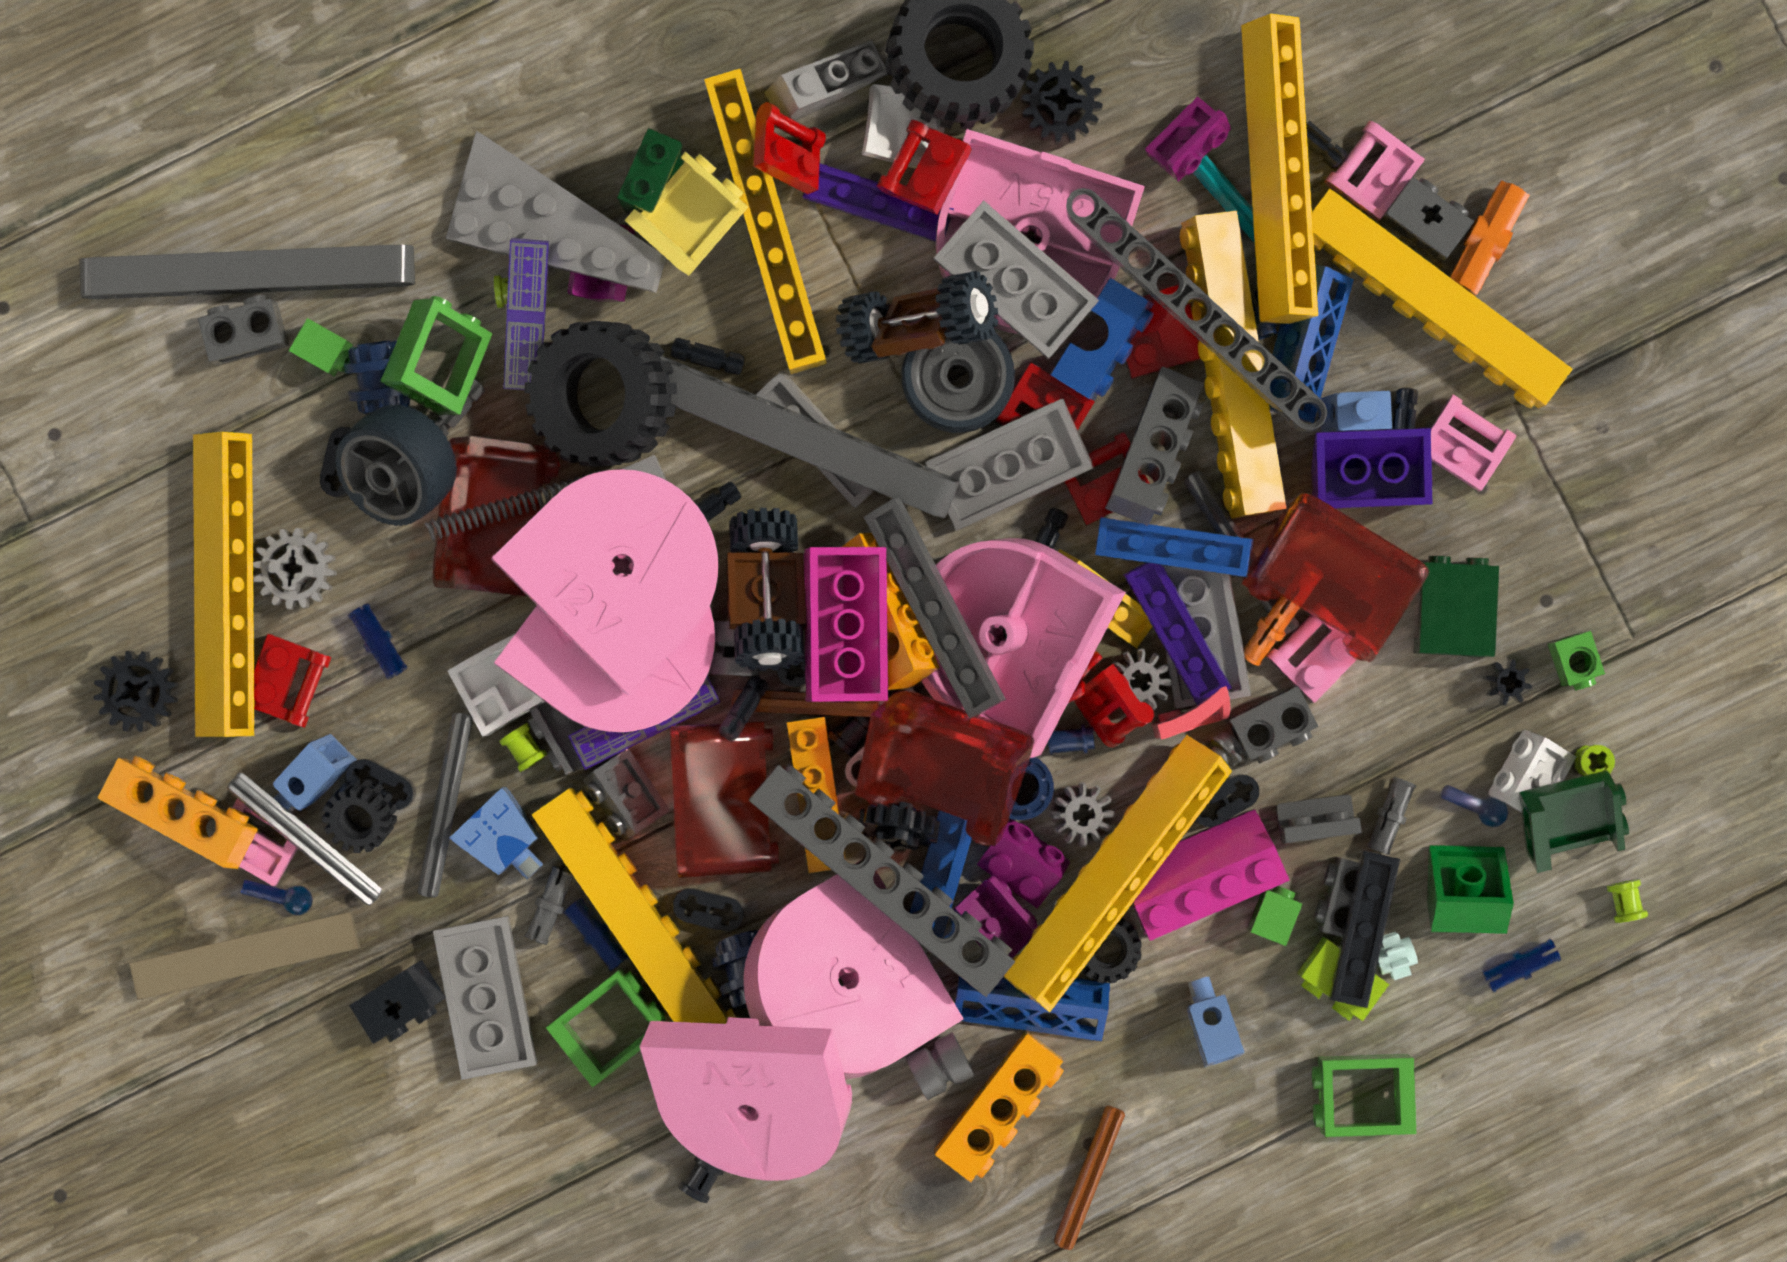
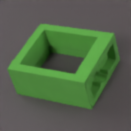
M431 296L430 299L413 301L380 382L438 415H460L493 333L481 327V321L476 317L464 313L459 314L451 309L452 304L441 297ZM435 319L465 336L445 389L414 372Z
M621 968L546 1027L592 1088L640 1051V1044L645 1033L602 1066L568 1023L571 1019L616 984L621 987L648 1023L650 1021H665L667 1019V1016L655 1001L649 1004L642 996L640 991L644 987L631 971L625 974Z
M1380 1054L1318 1057V1066H1312L1313 1089H1319V1104L1313 1105L1314 1126L1320 1127V1132L1325 1137L1417 1134L1414 1058L1411 1055ZM1393 1068L1395 1122L1334 1124L1332 1070Z

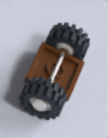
M971 271L943 278L941 280L942 284H939L936 289L896 296L891 304H886L887 298L884 295L880 296V292L877 291L849 296L842 300L843 304H840L837 309L841 313L836 315V322L840 323V327L836 328L837 335H842L839 343L841 347L846 346L844 353L847 357L851 356L852 362L862 364L887 359L890 355H903L907 352L926 348L935 349L942 346L946 338L951 337L952 343H958V345L988 340L995 333L993 327H997L998 320L994 318V315H998V308L994 307L993 303L997 301L996 295H991L990 293L993 287L991 283L986 284L987 277L985 275H980L978 271Z
M760 508V511L749 509L747 513L741 511L737 513V516H732L731 521H729L731 553H727L726 556L729 629H736L734 631L735 662L742 668L748 666L749 670L759 668V671H766L767 668H772L773 671L779 670V667L787 669L791 668V665L797 666L800 664V661L804 660L803 629H805L807 622L803 553H794V551L798 550L796 515L790 514V511L787 510L780 512L779 508H773L771 511H767V508Z

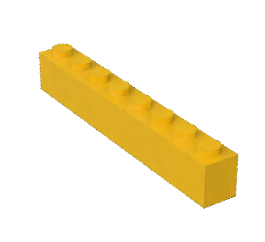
M1270 13L1241 25L1260 322L1291 324L1318 316L1299 17Z
M741 69L706 78L704 81L735 185L744 192L739 199L748 206L743 214L790 374L827 364L773 178L771 175L753 167L756 120Z
M1329 189L1313 209V239L1316 251H1321L1323 248L1334 257L1332 262L1342 271L1348 274L1354 271L1364 279L1362 284L1369 291L1377 296H1381L1382 293L1394 301L1393 308L1406 318L1416 317L1425 324L1423 330L1428 335L1438 341H1441L1443 338L1455 346L1453 352L1459 358L1470 364L1475 361L1485 369L1483 372L1485 377L1496 385L1502 386L1503 383L1515 391L1514 398L1530 409L1535 406L1539 409L1547 405L1573 370L1333 190Z
M1237 211L1196 215L1182 222L1180 243L1182 248L1186 250L1188 262L1186 276L1258 341ZM1194 301L1192 316L1196 321L1206 316V308L1202 303ZM1227 327L1217 328L1213 332L1214 341L1220 346H1229L1234 342V334ZM1199 341L1198 352L1201 360L1204 361L1207 376L1204 388L1207 397L1211 400L1213 412L1211 416V429L1213 434L1217 436L1219 448L1217 465L1224 478L1223 502L1226 509L1229 510L1231 519L1287 509L1269 404ZM1247 353L1242 356V366L1248 372H1257L1262 368V359L1259 355Z
M234 432L193 434L195 737L254 736L252 434Z
M1188 735L1171 750L1168 760L1159 772L1148 780L1146 789L1137 801L1126 809L1123 819L1115 830L1104 838L1099 851L1090 863L1082 867L1078 873L1077 880L1071 888L1057 900L1054 910L1045 922L1034 930L1031 940L1023 951L1013 958L1015 963L1004 977L1015 988L1045 1010L1051 1012L1231 774L1232 770L1220 755Z
M570 788L532 814L673 1022L726 1024L729 1017L739 1018L732 1008L728 1011L724 1009L718 1000L722 996L720 989L711 977L705 980L697 969L701 965L698 957L689 946L683 949L675 937L680 934L678 928L668 915L662 918L654 907L658 903L656 896L647 884L640 886L632 875L637 871L636 867L625 852L619 856L611 844L616 840L614 835L603 821L597 824L590 813L594 807L582 790L576 793L573 788Z

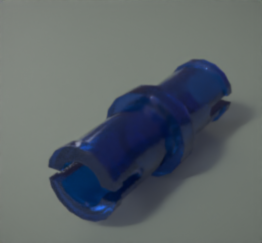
M364 604L362 610L358 607L348 617L352 620L365 641L363 647L366 652L372 653L384 672L385 678L387 680L392 679L394 674L398 676L408 666L404 663L391 642L393 636L390 631L383 629L370 604Z
M583 898L577 900L563 912L584 937L582 942L586 947L591 945L609 967L610 971L614 970L629 957L608 932L610 929L605 922L603 924L586 905Z
M1547 939V941L1523 953L1516 951L1512 953V958L1487 970H1483L1482 973L1486 981L1498 975L1502 976L1488 984L1491 991L1494 993L1496 990L1521 978L1526 981L1532 978V973L1557 961H1561L1558 950L1542 956V954L1556 947L1552 939Z

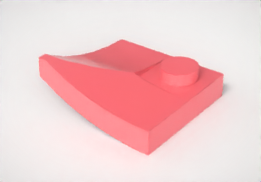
M1227 686L1220 688L1205 701L1182 714L1180 709L1158 714L1160 721L1151 724L1155 738L1166 739L1179 733L1193 730L1196 727L1229 719L1230 697Z

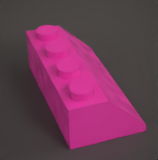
M809 547L804 549L807 622L805 627L806 702L888 701L886 547Z
M1253 809L1179 841L1132 905L1146 938L1151 941L1290 880L1274 843L1256 810Z

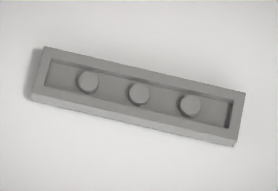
M780 371L756 394L794 412L834 427L784 371ZM818 467L854 508L858 507L874 492L870 488Z

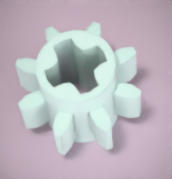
M1396 932L1384 935L1377 963L1379 973L1381 975L1390 973L1394 981L1412 975L1409 966L1418 964V960L1411 939L1409 937L1400 939L1399 934Z

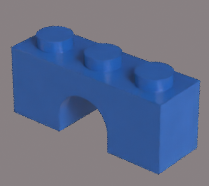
M1112 278L1108 280L1097 298L1099 301L1091 309V311L1106 321L1109 330L1107 341L1101 348L1094 351H1085L1070 343L1051 373V376L1094 401L1098 395L1103 397L1107 393L1114 380L1110 375L1117 363L1121 365L1125 363L1134 348V345L1130 343L1138 330L1143 332L1147 328L1154 315L1150 311L1154 305L1153 303Z

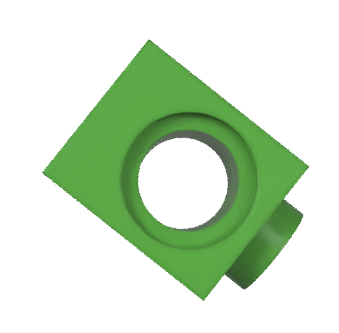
M307 318L289 351L335 377L338 370L340 372L344 371L343 363L350 361L348 350L353 344Z
M1591 631L1580 632L1547 643L1561 686L1573 685L1575 691L1597 684L1595 677L1605 674ZM1576 651L1585 658V667L1579 673L1574 672L1569 665V659Z
M1280 886L1274 887L1272 891L1262 892L1247 930L1286 946L1302 907V903L1293 900L1296 893Z

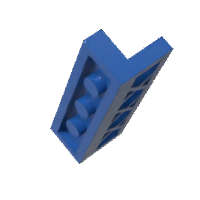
M1315 265L1318 316L1291 324L1281 323L1272 355L1321 399L1354 279L1329 267ZM1333 280L1339 283L1335 299L1331 301L1329 290ZM1325 318L1327 328L1325 335L1321 337L1319 326L1321 320ZM1315 354L1317 360L1316 367L1310 373L1309 361L1311 356ZM1278 378L1271 381L1270 391L1273 396L1277 398L1289 396L1291 389L1286 380ZM1305 404L1303 411L1298 410V416L1301 421L1314 423L1317 409L1313 405ZM1269 405L1270 412L1278 413L1273 407Z
M1101 517L1095 555L1247 577L1254 539L1151 524L1147 526L1137 522Z
M944 793L936 821H940L938 840L936 844L931 843V846L928 847L921 871L924 877L920 883L930 891L938 887L954 901L982 804ZM917 891L915 892L909 913L917 912L923 905V898ZM940 916L934 920L932 930L937 937L944 936L948 916Z
M959 976L955 1005L963 1017L961 1021L1102 1041L1109 1010L1110 983L1076 978L1051 1012H1049L1055 1013L1058 1016L1054 1020L1042 1019L1039 1015L1048 1011L1015 988L1004 976L987 997L980 994ZM964 1000L979 1002L984 1006L978 1010L962 1008ZM1014 1007L1018 1008L1021 1012L1016 1015L1005 1014L1002 1009ZM1080 1018L1097 1019L1096 1027L1080 1025L1076 1020Z

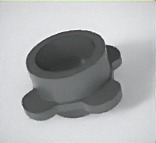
M1219 732L1216 737L1213 736L1205 742V746L1220 755L1227 765L1233 767L1236 762H1241L1240 754L1243 751V747L1231 735Z

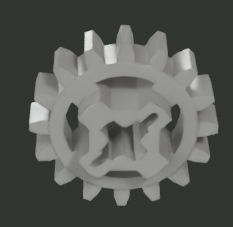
M295 528L293 536H290L286 529H281L279 540L273 536L266 537L270 545L268 549L257 548L256 551L263 558L262 561L253 562V567L261 569V574L255 576L253 580L254 582H264L266 585L260 591L262 596L274 594L272 598L273 605L279 606L283 600H286V609L294 610L296 601H299L301 607L307 609L310 604L309 598L321 602L323 598L319 591L321 589L331 590L333 588L326 582L327 576L337 575L336 571L328 569V564L335 561L336 558L333 555L324 554V551L329 546L327 542L323 541L315 544L318 534L310 532L304 538L303 529ZM287 546L286 553L279 559L274 560L275 554L281 548ZM305 546L315 554L318 564H312L308 559ZM296 560V564L302 566V572L295 573L293 576L292 573L287 572L288 565H294ZM271 573L277 574L282 580V589L284 591L276 586ZM311 578H317L308 590L300 593L303 589V584Z

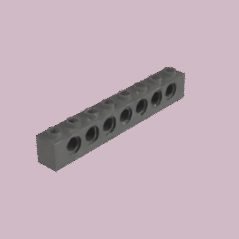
M788 764L783 769L780 765H776L748 801L980 994L987 997L1015 963L1008 956L1012 949L994 935L989 940L980 933L979 929L983 925L967 911H964L960 916L949 906L953 900L938 887L930 891L920 883L924 876L908 862L901 867L890 857L894 851L878 837L872 843L861 834L865 827L853 816L847 813L842 818L831 809L836 802L818 788L813 794L802 784L806 777L793 766ZM791 793L801 794L806 801L804 811L798 815L789 814L784 807L785 799ZM823 817L830 818L835 825L834 834L826 840L819 839L814 833L815 823ZM851 842H858L864 848V857L857 864H849L844 858V849ZM880 867H889L893 872V882L887 888H878L874 884L873 875ZM911 891L919 892L923 898L922 907L914 913L907 912L903 907L904 896ZM940 916H948L952 922V930L945 937H937L932 930L934 920ZM971 940L978 941L981 945V955L975 961H966L962 956L964 944Z

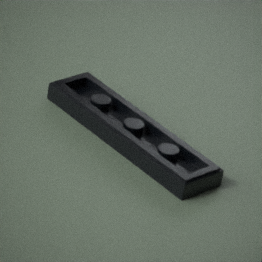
M1361 850L1329 994L1330 1000L1368 1008L1398 873L1399 858Z

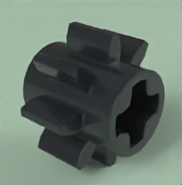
M1509 659L1506 668H1503L1498 662H1493L1492 667L1495 672L1492 676H1483L1485 681L1490 682L1491 687L1486 695H1499V703L1502 706L1507 705L1509 696H1512L1517 703L1523 702V697L1520 693L1523 689L1532 688L1531 684L1525 683L1524 677L1530 670L1528 668L1515 669V659ZM1509 675V679L1515 681V686L1506 690V686L1500 684V679Z

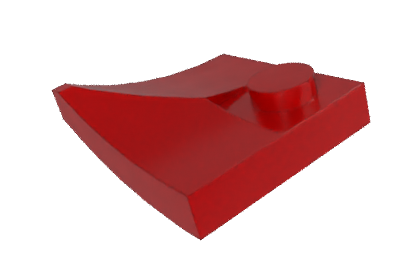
M1178 285L1160 290V292L1167 295L1173 294L1177 291ZM1149 294L1142 296L1154 304L1150 309L1154 315L1147 328L1143 332L1138 330L1130 342L1134 345L1130 356L1126 360L1130 378L1134 379L1158 372L1162 366L1169 369L1201 359L1198 352L1199 340ZM1188 303L1185 307V313L1188 318L1194 320L1190 303Z

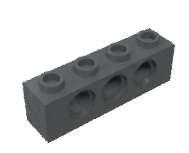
M1163 366L1161 367L1105 509L1147 526L1154 513L1161 516L1169 494L1163 492L1166 482L1173 484L1181 466V462L1175 460L1179 450L1186 451L1193 434V430L1187 428L1191 418L1198 419L1205 402L1204 398L1199 397L1204 383ZM1163 412H1171L1177 417V419H1170L1166 417ZM1151 443L1162 445L1166 451L1154 449ZM1139 475L1149 476L1154 483L1143 482Z

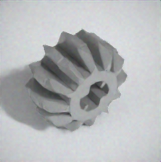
M1144 649L1137 650L1136 663H1134L1129 652L1123 653L1122 656L1127 666L1124 667L1118 662H1113L1112 664L1126 677L1131 690L1138 700L1143 702L1145 699L1146 703L1155 710L1157 705L1152 698L1153 695L1161 700L1168 698V695L1158 688L1159 685H1172L1171 679H1160L1159 674L1169 670V666L1164 664L1156 669L1153 667L1159 659L1157 653H1153L1147 663L1144 662ZM1135 671L1140 675L1147 674L1149 677V682H1145V685L1148 687L1144 691L1139 687L1132 688L1130 685V680L1135 679L1131 676Z
M1079 782V795L1075 796L1072 788L1066 786L1064 791L1069 800L1066 802L1060 797L1054 798L1053 801L1057 805L1064 807L1063 812L1052 811L1050 817L1064 819V822L1054 827L1056 833H1060L1068 827L1070 828L1065 837L1067 843L1070 844L1076 834L1079 833V844L1081 847H1086L1088 833L1091 834L1096 843H1099L1102 839L1096 829L1100 827L1106 832L1112 830L1109 824L1102 822V818L1115 817V811H1102L1101 807L1109 804L1111 798L1110 796H1105L1096 801L1095 799L1101 790L1099 786L1095 785L1089 796H1086V783ZM1080 804H1088L1086 809H1092L1093 812L1092 817L1086 818V824L1079 825V819L1073 820L1072 816L1073 811H1079Z

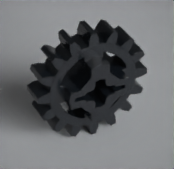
M1064 61L1062 69L1057 70L1054 63L1050 62L1048 64V73L1044 74L1043 71L1037 69L1034 74L1037 82L1027 80L1025 83V88L1031 94H1024L1021 97V102L1029 105L1028 108L1022 111L1023 118H1033L1029 125L1030 131L1037 128L1042 129L1041 140L1044 141L1051 134L1054 135L1055 145H1059L1062 136H1067L1072 144L1076 140L1075 133L1079 132L1084 137L1089 134L1087 123L1097 125L1099 119L1092 112L1101 111L1103 108L1102 103L1094 101L1095 98L1101 95L1102 90L1101 88H1091L1095 79L1093 74L1086 78L1081 76L1083 66L1079 65L1075 71L1069 70V62ZM1057 80V85L1050 91L1039 92L1044 85ZM1071 81L1077 84L1085 95L1077 94L1071 86ZM1060 95L1066 96L1065 101L1068 103L1063 111L1058 110V104L1055 103ZM1039 111H1046L1053 120L1052 124L1045 121ZM1084 114L1078 122L1066 126L1067 120L1073 115Z
M134 651L125 652V661L119 656L111 657L114 667L102 666L100 670L106 675L105 679L94 681L96 686L102 688V693L93 696L94 700L104 701L105 704L98 711L100 715L111 713L112 716L109 724L116 726L123 721V731L130 732L134 724H136L139 732H145L148 727L147 722L153 727H159L161 725L159 715L166 717L172 715L170 709L167 708V704L178 702V698L170 695V690L179 687L178 683L168 681V677L174 672L173 669H161L160 667L164 660L161 657H156L150 662V652L141 651L138 659ZM141 666L152 673L139 676L131 667ZM117 679L118 686L116 694L113 695V685ZM146 684L138 692L140 698H127L134 691L133 685ZM160 687V695L156 704L154 698L156 690ZM129 706L134 707L141 716L133 717L121 710Z
M900 801L899 803L881 802L877 804V807L867 805L866 809H860L858 821L865 827L862 831L864 836L872 837V841L878 837L895 851L898 849L916 850L920 845L930 847L931 843L936 844L938 840L940 821H936L935 816L926 815L925 811L915 809L911 803Z

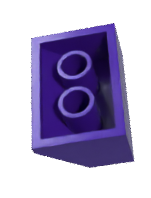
M1431 428L1315 432L1311 467L1312 507L1328 509L1432 505Z

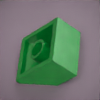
M1429 845L1427 906L1431 932L1507 934L1514 902L1505 847Z

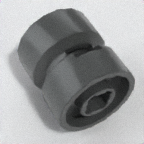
M714 621L715 644L718 646V650L713 653L711 674L759 676V668L749 670L748 666L742 668L739 664H736L735 658H733L732 647H735L734 631L736 629H729L728 621Z
M953 1032L934 1042V1050L930 1051L922 1047L905 1056L927 1100L945 1092L947 1082L951 1081L954 1084H960L975 1076Z

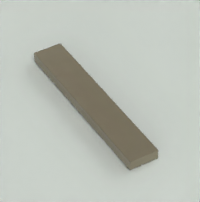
M350 911L129 963L137 1000L359 949L360 943L353 912Z

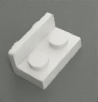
M1525 729L1514 742L1512 751L1502 769L1495 776L1488 794L1521 812L1519 792L1563 781L1576 756L1546 737Z

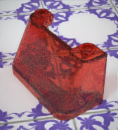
M474 436L451 438L449 442L456 457L457 476L455 477L456 481L452 489L439 503L438 516L444 519L445 514L451 517L453 512L457 514L460 510L466 512L467 508L473 511L474 506L480 508L482 503L487 506L489 501L495 503L496 499L502 502L503 497L509 500L511 495L516 497L518 493L523 495L525 491L530 493L532 489L538 492L539 487L548 485L558 475L559 458L556 456V452H551L546 446ZM535 493L536 511L533 510L530 499L527 496L530 512L527 513L525 511L524 504L521 498H519L522 515H519L516 504L512 499L515 517H512L510 509L505 502L508 515L507 520L504 518L498 504L500 522L497 521L495 512L491 507L494 522L493 524L490 523L484 509L486 526H484L476 510L479 527H475L473 518L469 513L472 529H468L462 515L465 531L462 532L460 530V526L455 518L457 534H454L451 524L447 519L450 532L449 537L446 535L440 521L443 537L442 539L439 538L436 531L432 572L434 586L444 589L528 597L492 561V557L540 511V505Z
M1299 494L1286 507L1287 509H1284L1248 570L1247 577H1244L1241 584L1249 588V593L1261 601L1276 600L1281 596L1344 634L1342 642L1346 646L1345 651L1348 655L1359 661L1366 660L1370 663L1376 658L1429 575V569L1415 557L1321 499L1309 494Z
M909 691L896 692L871 714L855 795L867 799L870 804L875 806L877 804L887 806L889 803L897 801L901 796L968 820L965 830L974 842L981 845L996 846L1005 832L1032 755L1035 740L1030 734L980 715L969 719L965 710Z
M765 721L747 722L740 736L734 742H730L720 736L718 729L722 723L671 726L676 862L679 879L772 872V864H779L778 841L771 842L769 817L748 801L767 777L766 751H773L772 728H765Z

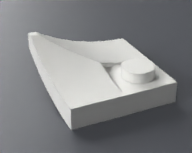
M873 84L869 92L868 117L862 155L893 163L908 135L906 129L912 119L920 121L929 128L944 133L945 128L940 127L941 120L932 117L930 123L920 119L922 111L916 107L909 111L902 104L905 98L903 93L895 94L891 86ZM921 141L908 167L916 169L929 143Z
M514 635L484 649L448 670L482 737L489 736L529 712V709L545 702L494 664Z

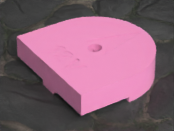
M967 129L963 141L970 145L972 151L941 208L936 230V254L984 200L1023 235H1026L1028 231L1035 233L1034 238L1039 240V244H1034L1092 295L1098 298L1110 278L1115 279L1119 266L1069 221L1066 213L1067 199L1077 189H1090L1132 226L1145 186L1071 163L1070 160L1043 151L1040 153ZM1080 199L1074 203L1072 209L1079 217H1087L1094 211V205L1087 199ZM949 217L951 220L945 236L946 219ZM1112 224L1106 225L1100 232L1103 240L1108 243L1117 242L1122 237L1120 228ZM939 265L940 272L943 278L951 276L946 270H944ZM994 315V318L998 320L997 327L993 328L1018 334L998 315Z
M636 470L602 471L571 483L555 495L492 557V561L626 695H629L700 623L711 604L718 578V554L711 528L698 506L672 483L655 475ZM614 558H617L619 561L626 558L630 562L627 567L630 572L628 576L623 573L617 576L613 573L612 570L615 565L612 560Z
M1004 538L966 545L947 555L936 567L1006 700L977 717L969 719L937 656L936 659L940 668L921 681L935 701L954 717L960 716L1025 758L1030 759L1042 754L1126 592L1056 550L1032 540ZM1003 627L1006 630L1007 639L1004 638Z
M617 558L612 560L615 565L612 571L615 575L618 576L620 573L628 576L630 574L627 569L630 562L626 558L621 561ZM538 606L534 608L495 660L494 664L562 715L582 726L605 732H632L652 727L669 719L684 708L697 694L709 672L715 646L714 621L709 606L696 628L629 695H626Z
M875 871L873 875L874 884L878 888H886L878 872ZM837 874L789 902L770 916L757 932L748 951L744 969V995L750 1018L758 1019L759 1026L833 1029L845 1080L862 1077L894 1063L963 1020L962 1015L919 942ZM839 978L843 981V986L839 984Z
M729 1017L726 1024L650 1021L640 1044L642 1057L660 1115L672 1135L687 1150L706 1163L728 1173L766 1181L789 1180L808 1175L821 1168L831 1159L838 1147L852 1104L851 1085H846L833 1029L759 1026L758 1019Z

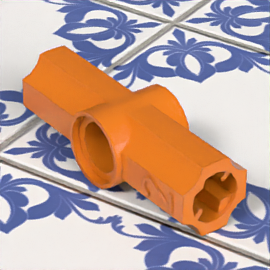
M1502 180L1495 187L1482 216L1479 215L1470 228L1463 243L1465 248L1449 276L1474 296L1481 290L1494 262H1498L1507 248L1513 235L1511 230L1530 196L1522 188Z

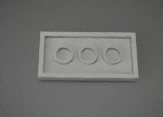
M984 200L933 259L951 276L971 271H978L980 275H985L987 277L986 284L991 283L993 287L990 292L991 295H996L997 301L993 303L994 307L998 308V316L1047 359L1053 355L1099 301Z
M1063 399L925 462L927 467L960 482L948 510L956 531L1094 468Z
M1163 565L1232 687L1228 690L1230 699L1252 696L1230 574ZM1166 651L1175 708L1195 706L1196 703Z
M509 915L434 930L433 935L461 1080L537 1065Z

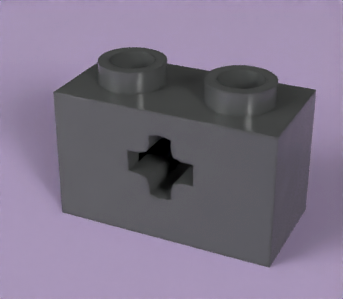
M1412 177L1382 216L1381 220L1442 263L1448 258L1474 221L1467 217L1469 212L1461 204L1453 200L1448 203L1437 195L1439 190L1431 182L1420 178L1418 181ZM1431 210L1435 213L1433 216L1434 221L1428 225L1423 221L1426 216L1424 213Z

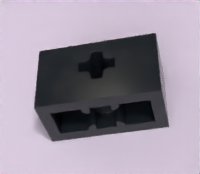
M420 960L355 1001L349 1007L373 1044L384 1037L390 1043L409 1031L405 1024L415 1018L419 1025L436 1014L438 1011L434 1005L446 997L424 962Z

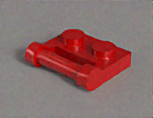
M765 102L759 107L756 114L753 167L807 195L811 194L819 188L820 149L825 143L826 134L816 127L808 128L780 113V109L777 106ZM774 127L802 141V147L774 133Z
M912 119L906 129L908 135L886 176H881L876 186L890 196L938 215L972 148L964 141L929 128L924 123ZM921 141L929 143L907 186L900 184L899 182Z
M1030 363L1012 392L1008 404L995 422L1004 426L1023 417L1015 412L1020 402L1036 411L1063 399L1078 431L1095 401L1088 399L1051 376V374Z
M1125 432L1114 436V441L1088 453L1093 466L1096 467L1120 454L1125 459L1130 441ZM1121 467L1082 486L1079 485L1076 477L1064 482L1086 526L1099 520L1101 517L1103 518L1113 513L1105 508ZM1139 475L1143 482L1149 483L1146 475Z
M268 634L254 669V709L306 728L309 716L306 714L324 667L328 668L332 657L273 634ZM305 659L310 661V664L291 710L283 706L300 661Z
M1114 664L1085 684L1084 694L1074 700L1101 741L1110 748L1120 745L1128 733L1137 727L1146 726L1154 717L1152 707L1138 700L1131 690L1128 680L1123 674L1119 673ZM1121 707L1126 717L1118 723H1112L1108 715Z

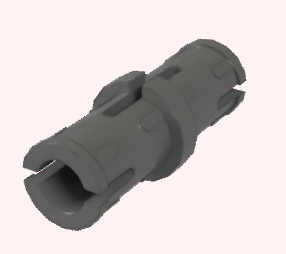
M1397 777L1392 779L1393 782L1383 808L1379 807L1376 814L1379 815L1370 841L1366 846L1389 856L1400 825H1405L1407 818L1404 815L1413 791L1417 786Z
M552 866V871L541 897L537 896L535 901L537 909L525 934L526 938L530 940L536 939L535 942L544 945L548 944V939L558 914H563L565 906L562 904L574 878L570 871L566 872L557 866Z

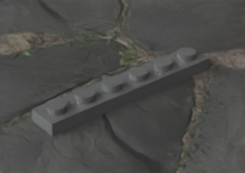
M893 498L864 516L879 547H886V560L969 719L975 718L1005 701V696L901 498Z

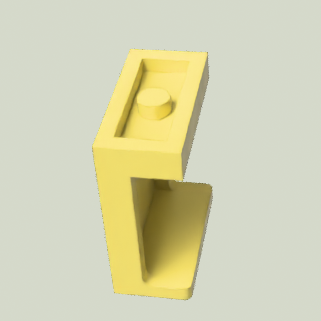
M684 152L680 158L685 162L666 183L654 212L648 213L643 210L640 213L634 209L625 221L673 265L689 276L745 212L748 206L739 199L744 192L728 178L721 183L713 176L712 173L717 168L700 153L694 159L687 152Z

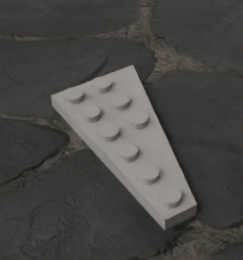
M476 130L446 239L451 242L507 256L510 253L511 238L549 241L548 266L653 293L657 292L666 261L665 256Z

